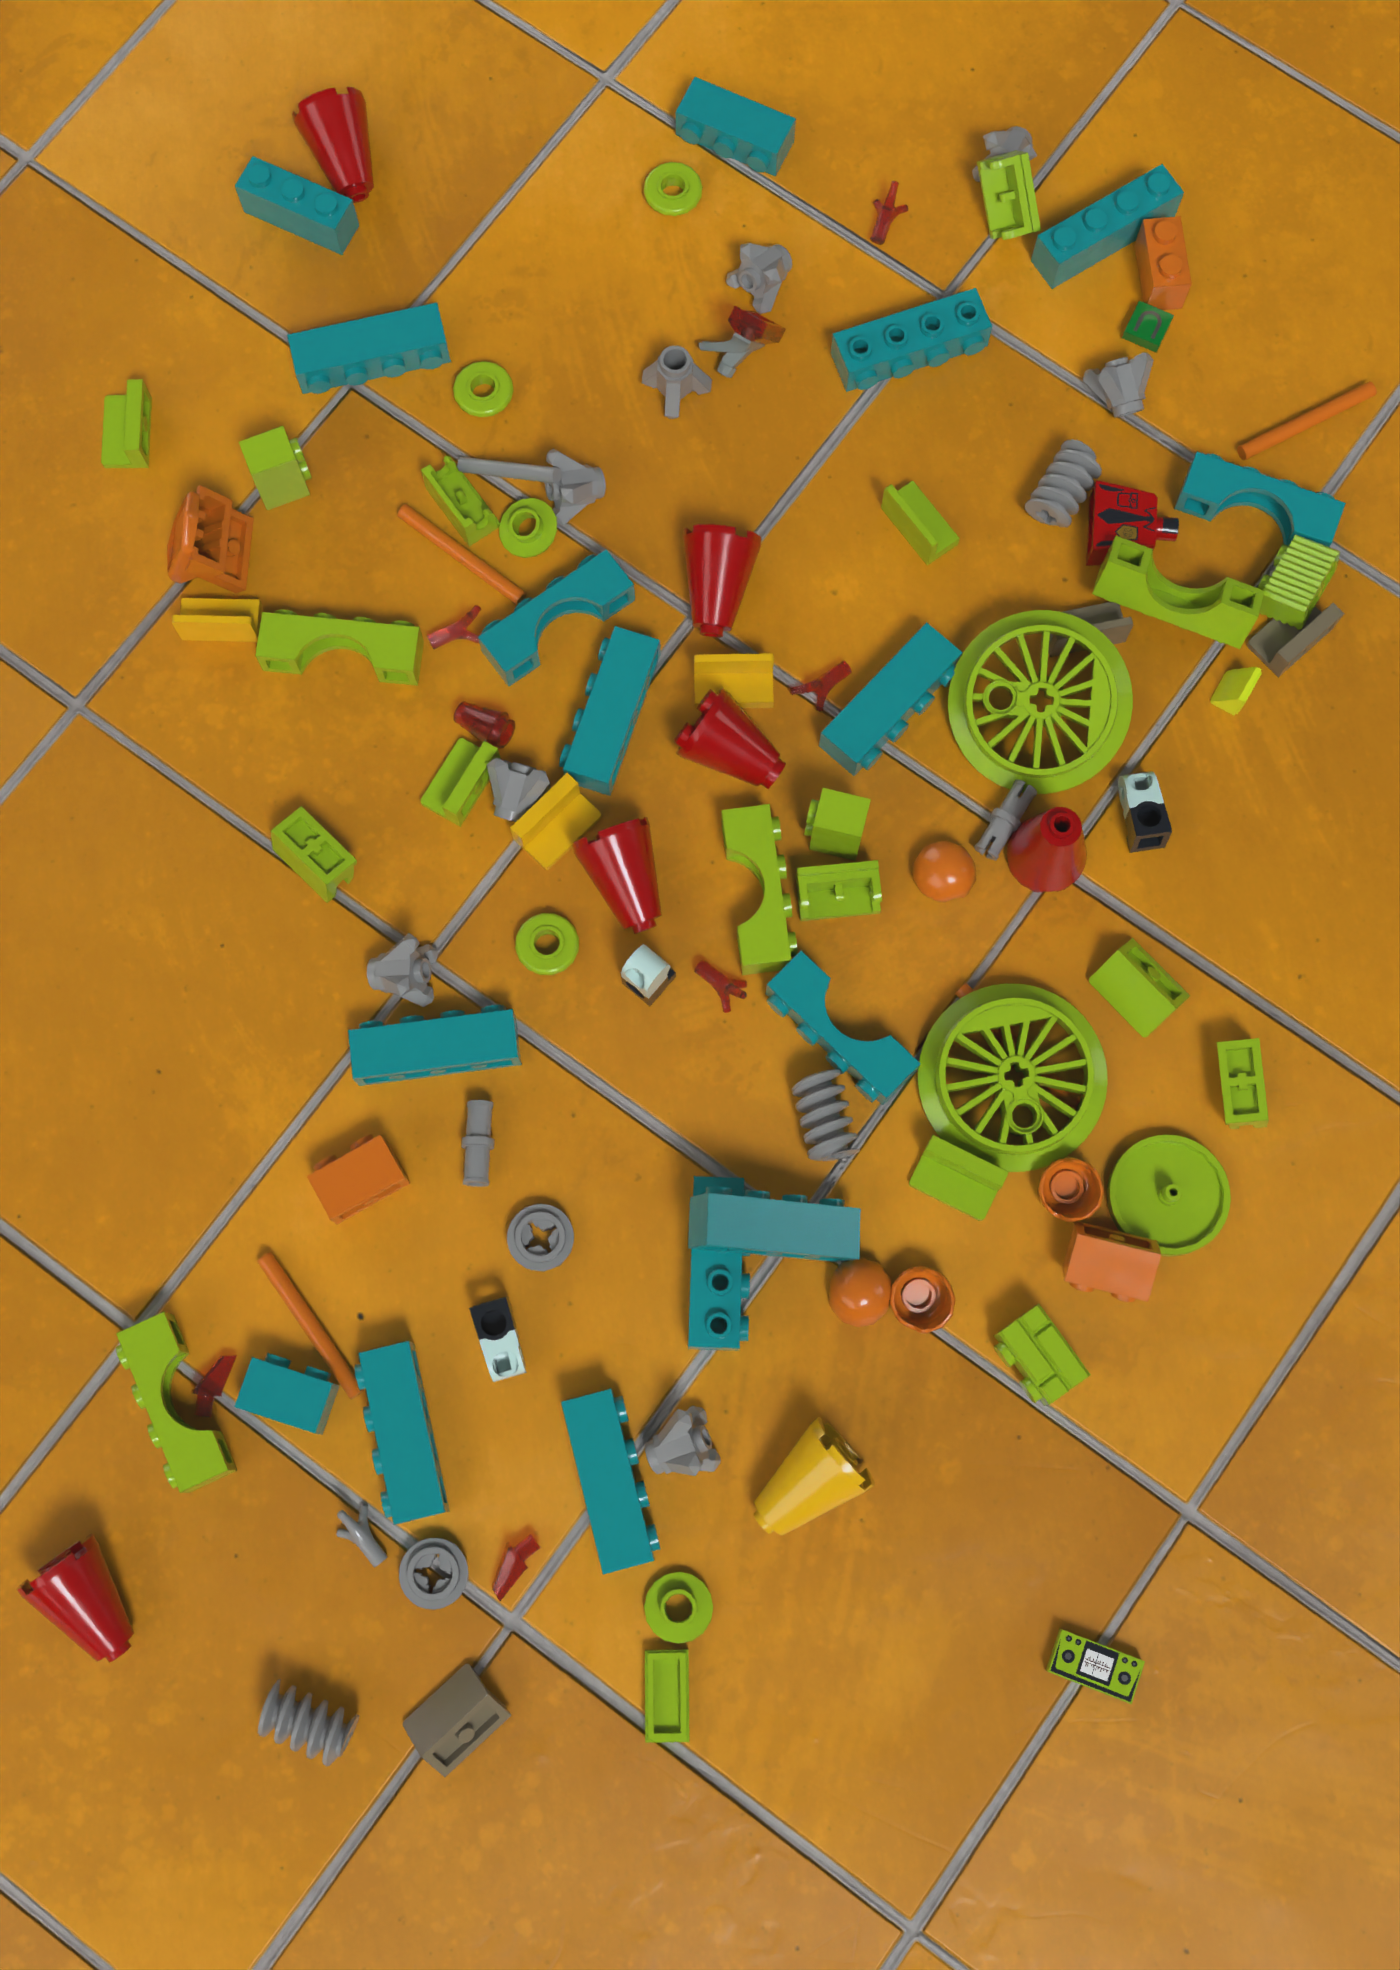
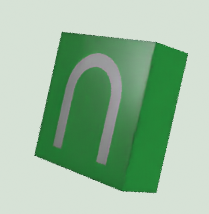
M1139 301L1122 338L1157 353L1174 315Z

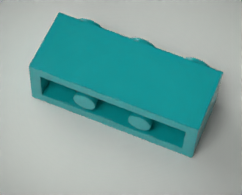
M694 77L675 112L676 135L682 137L686 142L699 144L715 151L721 157L735 159L747 164L757 172H766L775 177L795 139L796 118L697 77Z
M252 156L235 184L245 213L340 255H343L359 227L353 199Z

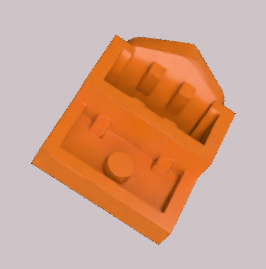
M201 485L197 487V492H188L173 522L167 545V572L169 578L182 584L199 577L236 594L245 591L254 518L232 509L233 500Z

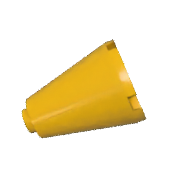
M818 1417L809 1425L754 1501L757 1511L753 1515L758 1524L768 1534L775 1531L782 1536L867 1492L874 1486L875 1481L867 1468L861 1473L856 1468V1465H858L856 1459L859 1456L828 1422L823 1425L822 1418Z

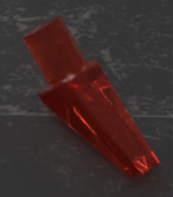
M237 1355L220 1356L193 1387L190 1393L197 1394L194 1416L212 1417L214 1396L222 1397L223 1388Z
M531 1534L515 1547L510 1542L506 1544L491 1586L499 1601L504 1598L523 1572L528 1569L525 1560L541 1548Z

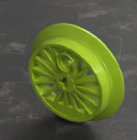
M1032 610L1005 617L983 630L968 645L954 669L955 674L951 678L948 694L949 721L954 738L963 755L978 772L992 782L1007 789L1012 788L1016 779L1025 782L1022 793H1024L1028 785L1035 788L1037 794L1056 793L1078 786L1099 773L1111 761L1128 732L1133 709V693L1125 662L1117 648L1099 629L1074 615L1052 610ZM1042 634L1039 676L1036 675L1024 638L1025 635ZM1050 634L1065 637L1067 641L1048 677L1047 666ZM1016 639L1029 679L1022 674L1000 648L1002 645ZM1074 643L1079 644L1090 653L1060 680L1056 681ZM994 653L1018 682L1008 681L982 668V666ZM1093 662L1091 680L1063 689L1068 682ZM978 675L991 681L985 688L984 693H973ZM997 688L1006 689L1012 698L1011 705L1003 710L992 707L989 702V694ZM1090 689V700L1066 699L1067 696ZM1038 691H1044L1045 698L1051 699L1052 702L1051 705L1045 706L1043 712H1038L1036 704L1030 703L1029 700L1036 697ZM973 701L982 702L983 708L989 715L975 719ZM1066 707L1089 708L1088 719L1066 709ZM1061 716L1087 728L1086 746L1063 721ZM1003 718L1014 719L988 742L984 740L978 729L979 726ZM1024 721L1025 724L1006 760L992 748ZM1053 723L1056 724L1082 756L1068 764L1065 763ZM1032 726H1035L1032 767L1027 768L1014 764ZM1043 727L1046 729L1058 767L1039 769Z
M1007 983L992 985L973 991L949 1006L934 1023L925 1039L919 1058L921 1063L918 1068L919 1095L927 1119L938 1136L1007 1172L1036 1170L1050 1165L1055 1160L1068 1156L1092 1132L1099 1120L1106 1099L1108 1085L1106 1059L1101 1043L1092 1026L1065 999L1050 991L1031 985ZM1047 1019L1031 1045L1024 1052L1030 1022ZM1055 1022H1057L1069 1036L1033 1058L1032 1056ZM1020 1025L1016 1048L1014 1049L1010 1026ZM1001 1029L1005 1051L991 1030ZM980 1032L996 1057L964 1035ZM953 1041H956L990 1064V1066L948 1057ZM1073 1042L1081 1057L1080 1060L1042 1067L1038 1066ZM946 1066L987 1074L988 1077L946 1084ZM1011 1066H1014L1016 1072H1023L1024 1078L1018 1081V1087H1015L1013 1080H1006L1004 1074L1011 1070ZM1083 1068L1084 1084L1065 1082L1042 1077L1041 1075ZM990 1085L988 1089L955 1110L948 1092ZM1040 1086L1082 1094L1077 1109L1074 1110ZM996 1094L975 1128H970L960 1116ZM1039 1098L1070 1118L1061 1130L1058 1131L1040 1105ZM1016 1106H1025L1032 1112L1033 1121L1028 1128H1021L1014 1123L1012 1112ZM999 1107L1002 1120L998 1140L994 1142L980 1134ZM1043 1125L1050 1137L1044 1141L1034 1143L1032 1133ZM1008 1132L1015 1136H1022L1024 1145H1007Z

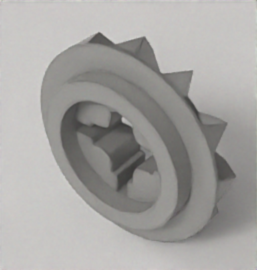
M547 1204L528 1206L521 1210L509 1225L507 1232L509 1251L513 1258L526 1269L545 1272L560 1266L572 1252L574 1243L573 1227L568 1217L554 1206ZM531 1223L536 1228L539 1227L543 1232L548 1229L552 1230L554 1227L557 1228L552 1231V1235L548 1238L549 1247L552 1250L550 1253L540 1245L525 1249L534 1239L533 1230L530 1227Z
M428 1538L414 1544L405 1553L399 1568V1581L404 1594L412 1603L425 1609H441L449 1606L462 1595L469 1580L468 1561L456 1544L443 1538ZM439 1554L440 1569L446 1571L447 1574H452V1578L439 1579L431 1593L429 1577L424 1576L423 1573L416 1572V1569L431 1567L433 1560H436V1555Z

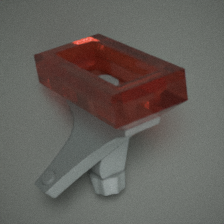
M734 306L728 318L735 332L732 339L725 342L702 341V343H699V348L702 351L726 353L722 361H720L717 371L721 375L731 378L736 371V367L751 352L764 347L766 344L779 343L786 328L753 310Z

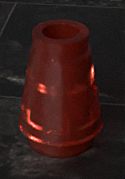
M463 701L458 705L454 713L455 723L459 724L482 743L486 741L499 749H503L510 742L514 734L515 721L509 718L507 712Z

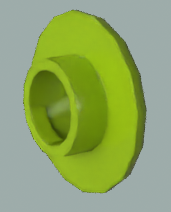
M668 162L657 166L649 173L644 184V195L647 203L655 211L663 215L677 216L688 213L697 206L702 197L703 186L699 175L691 167L683 163ZM673 185L682 188L683 192L676 196H670L665 194L663 190Z
M487 361L474 362L463 368L457 375L453 386L454 399L459 407L469 415L478 417L494 416L503 411L510 403L514 392L513 382L507 371L498 364ZM482 384L491 385L494 388V391L486 397H479L473 394L474 389Z
M536 498L521 499L510 505L503 514L499 524V537L504 548L512 555L522 558L536 557L545 552L554 542L557 533V518L553 509L543 500ZM528 518L536 519V526L533 532L527 536H520L519 527L521 523Z
M541 913L530 917L521 925L516 935L515 950L519 961L528 970L539 975H554L564 971L574 962L579 952V937L575 927L565 917L555 913ZM553 935L559 940L558 949L549 955L539 953L535 944L541 936Z
M683 1572L665 1574L656 1580L647 1592L644 1605L646 1621L652 1631L664 1641L677 1644L693 1641L704 1633L711 1622L713 1612L711 1594L704 1582L692 1574ZM683 1594L691 1602L692 1613L683 1621H673L666 1612V1601L673 1595Z

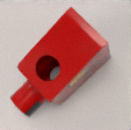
M1096 481L1089 497L1086 566L1102 564L1115 536L1153 550L1156 540L1175 542L1178 535L1179 519L1157 516L1158 497L1154 493Z

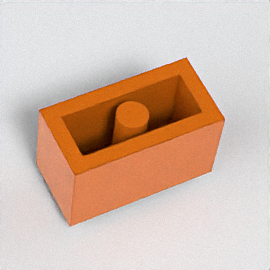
M1181 216L1143 219L1134 244L1143 302L1161 310L1182 309L1192 282Z
M372 1134L360 1138L350 1146L352 1151L340 1158L332 1155L321 1160L314 1166L315 1172L307 1176L329 1219L337 1225L410 1184L388 1142L381 1134L375 1138Z
M1076 1221L1074 1222L1062 1266L1064 1281L1070 1282L1069 1284L1073 1288L1080 1291L1093 1292L1094 1289L1111 1292L1114 1298L1121 1301L1135 1302L1136 1299L1148 1302L1161 1258L1158 1241Z

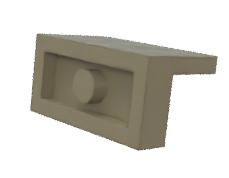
M1114 602L1063 611V613L1074 615L1092 624L1113 644L1126 642L1133 627L1132 617L1123 618L1120 605ZM1050 634L1049 657L1060 655L1067 638ZM1074 643L1070 653L1084 651L1086 649H1084L1079 644Z
M1334 603L1323 612L1315 606L1304 627L1300 630L1295 626L1290 627L1288 623L1283 624L1280 620L1272 619L1248 641L1247 647L1279 678L1332 631L1345 613Z
M465 1664L404 1720L403 1727L419 1755L441 1775L446 1777L500 1727L511 1714L505 1704L485 1687L474 1668L469 1664Z

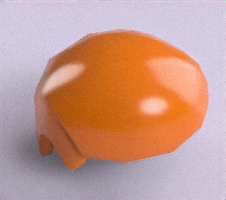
M939 841L931 843L922 849L913 863V879L922 894L938 902H947L956 898H964L969 894L976 882V865L964 847L951 841Z
M1074 1157L1060 1158L1053 1161L1041 1173L1038 1185V1193L1043 1207L1050 1214L1065 1222H1076L1090 1218L1101 1206L1105 1191L1097 1170L1085 1161Z
M861 1257L856 1260L844 1261L838 1266V1269L834 1270L830 1280L829 1305L831 1310L846 1324L855 1327L874 1325L889 1309L892 1286L891 1278L879 1263Z
M916 1266L901 1272L893 1282L889 1303L895 1317L902 1325L919 1333H929L943 1328L953 1316L956 1298L952 1285L939 1271L925 1266Z

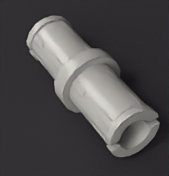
M1017 779L1014 781L1001 806L994 808L990 814L992 820L979 842L974 846L977 852L984 855L990 843L993 842L988 850L987 858L995 861L998 859L999 853L1012 832L1017 830L1022 824L1020 822L1021 817L1032 799L1037 795L1035 788L1028 785L1021 798H1018L1024 789L1025 782Z
M471 1100L467 1102L466 1137H463L461 1141V1147L465 1149L463 1185L485 1187L489 1185L490 1150H493L495 1146V1140L491 1138L493 1103L486 1100Z

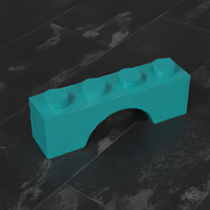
M1196 452L1174 509L1211 522L1215 516L1227 508L1252 506L1266 512L1276 521L1282 532L1285 545L1289 546L1297 534L1330 547L1346 503L1335 500L1330 494L1323 492L1315 493L1298 487L1296 483L1290 480H1278L1263 475L1253 467H1240L1226 462L1218 455Z
M607 549L597 556L595 554L589 555L580 562L575 571L566 577L559 576L552 580L543 593L534 599L527 598L521 601L515 607L514 612L503 620L497 619L489 623L483 629L482 634L478 636L481 651L508 687H510L541 665L538 644L543 631L552 621L566 614L584 613L604 622L635 601L634 584Z
M800 951L767 984L766 995L769 998L766 1001L768 1005L779 1016L784 1018L788 1015L799 1025L796 1031L807 1043L813 1046L817 1042L828 1053L825 1058L834 1069H840L842 1074L847 1071L857 1080L858 1083L855 1087L867 1100L872 1103L877 1100L884 1105L917 1072L921 1063L891 1035L874 1041H860L841 1033L829 1019L825 1007V995L831 978L805 953Z

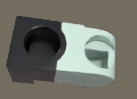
M1149 771L1120 776L1118 792L1121 806L1124 809L1123 815L1128 831L1126 839L1129 852L1165 848L1172 833V828L1155 773Z
M645 944L636 949L626 961L621 971L622 984L649 1006L655 1002L676 977V972L670 968V965Z
M509 1296L470 1307L469 1310L492 1381L496 1382L527 1373Z

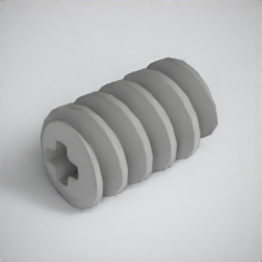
M1071 439L1062 443L1061 450L1053 458V463L1048 466L1046 474L1038 482V487L1031 493L1030 500L1025 503L1026 512L1043 524L1068 527L1072 522L1070 515L1077 514L1079 511L1078 503L1084 502L1087 498L1085 491H1090L1094 487L1093 479H1097L1102 474V469L1096 462L1094 451L1088 445L1078 440Z
M840 1069L821 1071L806 1076L792 1088L794 1096L802 1097L795 1105L797 1111L807 1113L800 1119V1125L802 1128L811 1129L804 1135V1141L806 1144L816 1145L807 1152L808 1158L811 1160L832 1161L852 1156L861 1151V1149L848 1148L847 1146L849 1142L857 1138V1133L844 1132L843 1130L845 1126L853 1122V1117L840 1116L839 1114L841 1110L849 1106V1101L836 1100L835 1098L836 1095L846 1090L845 1086L832 1084L831 1082L832 1079L842 1074Z
M281 1679L277 1680L269 1692L260 1713L259 1736L266 1737L275 1728V1743L282 1744L291 1735L290 1749L292 1751H299L307 1742V1758H315L323 1749L322 1763L325 1766H330L345 1751L358 1723L359 1715L356 1714L347 1724L343 1723V1707L340 1706L330 1717L327 1715V1700L324 1699L316 1709L311 1708L312 1693L308 1692L300 1702L295 1701L297 1686L292 1685L282 1695L279 1693Z

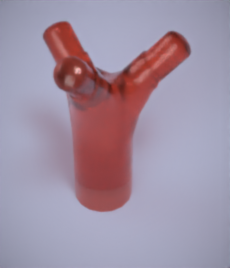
M897 181L891 182L884 204L879 199L873 202L877 210V220L870 240L875 244H884L893 220L898 215L908 211L906 204L898 207L894 205L899 185Z
M475 605L461 619L427 635L433 649L457 639H467L479 643L478 635L467 631V627L477 617L481 608Z
M841 661L820 677L806 684L790 687V694L816 693L817 702L815 710L821 712L830 690L849 676L852 670L845 661Z
M705 959L701 960L695 967L694 972L716 990L721 999L724 1013L731 1011L729 994L740 999L746 998V992L740 989L747 987L746 980H736L725 976Z

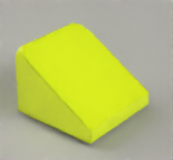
M1249 667L1228 670L1211 697V704L1233 716L1238 714L1260 678L1262 669Z

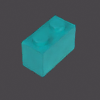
M270 1353L266 1354L264 1361L252 1357L234 1407L323 1435L340 1386L329 1382L331 1373L307 1366L303 1374L289 1369L291 1360Z

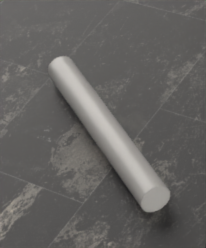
M460 457L457 463L458 470L462 473L556 484L561 480V470L558 467Z

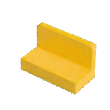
M181 598L180 615H172V625L182 640L258 642L262 604L259 599Z
M774 654L694 655L695 709H697L699 703L710 689L717 693L721 688L728 691L742 708H773Z
M566 773L510 827L513 840L545 870H549L572 848V843L580 840L602 816L601 812L580 793L579 783Z

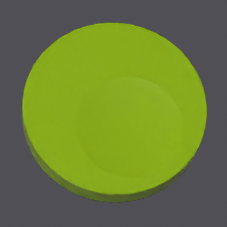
M1156 1135L1134 1144L1117 1160L1108 1179L1107 1204L1117 1229L1120 1232L1158 1241L1161 1256L1173 1257L1189 1254L1208 1244L1222 1229L1230 1209V1186L1220 1162L1201 1144L1178 1135Z

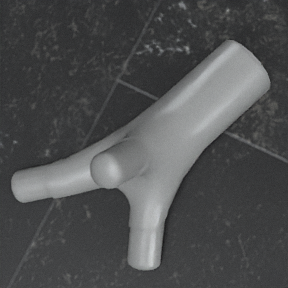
M360 1506L358 1522L352 1519L344 1510L338 1512L337 1517L348 1530L338 1529L337 1537L348 1539L355 1543L374 1568L383 1562L388 1556L370 1531L367 1519L368 1506Z

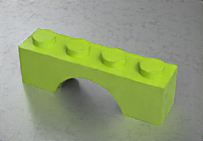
M1115 536L1099 569L1092 594L1109 602L1120 604L1147 616L1155 617L1182 629L1190 630L1214 639L1217 642L1240 649L1259 617L1264 590L1229 577L1205 588L1179 586L1167 580L1158 571L1153 560V549Z
M279 609L275 613L262 612L255 657L263 671L302 675L308 664L318 655L329 650L347 649L360 653L371 662L379 682L418 686L424 640L420 628L407 621L398 620L393 621L391 624L376 623L374 620L366 617L343 620L326 613H317L312 617L301 616L290 610Z
M770 804L721 810L726 860L739 863L748 868L759 880L764 897L758 911L749 920L737 926V942L742 975L781 971L792 960L791 957L798 954L795 932L788 933L786 918L792 917L790 894H782L780 879L787 878L784 854L777 855L775 841L781 840L779 817H771Z
M162 1312L116 1333L120 1345L116 1346L117 1356L124 1369L130 1368L136 1382V1384L131 1386L133 1396L141 1409L146 1408L152 1422L147 1425L148 1433L154 1446L157 1449L160 1447L163 1449L168 1462L163 1465V1469L171 1487H178L180 1493H191L237 1471L222 1432L193 1428L181 1419L174 1408L171 1397L172 1379L180 1363L190 1354L174 1315Z

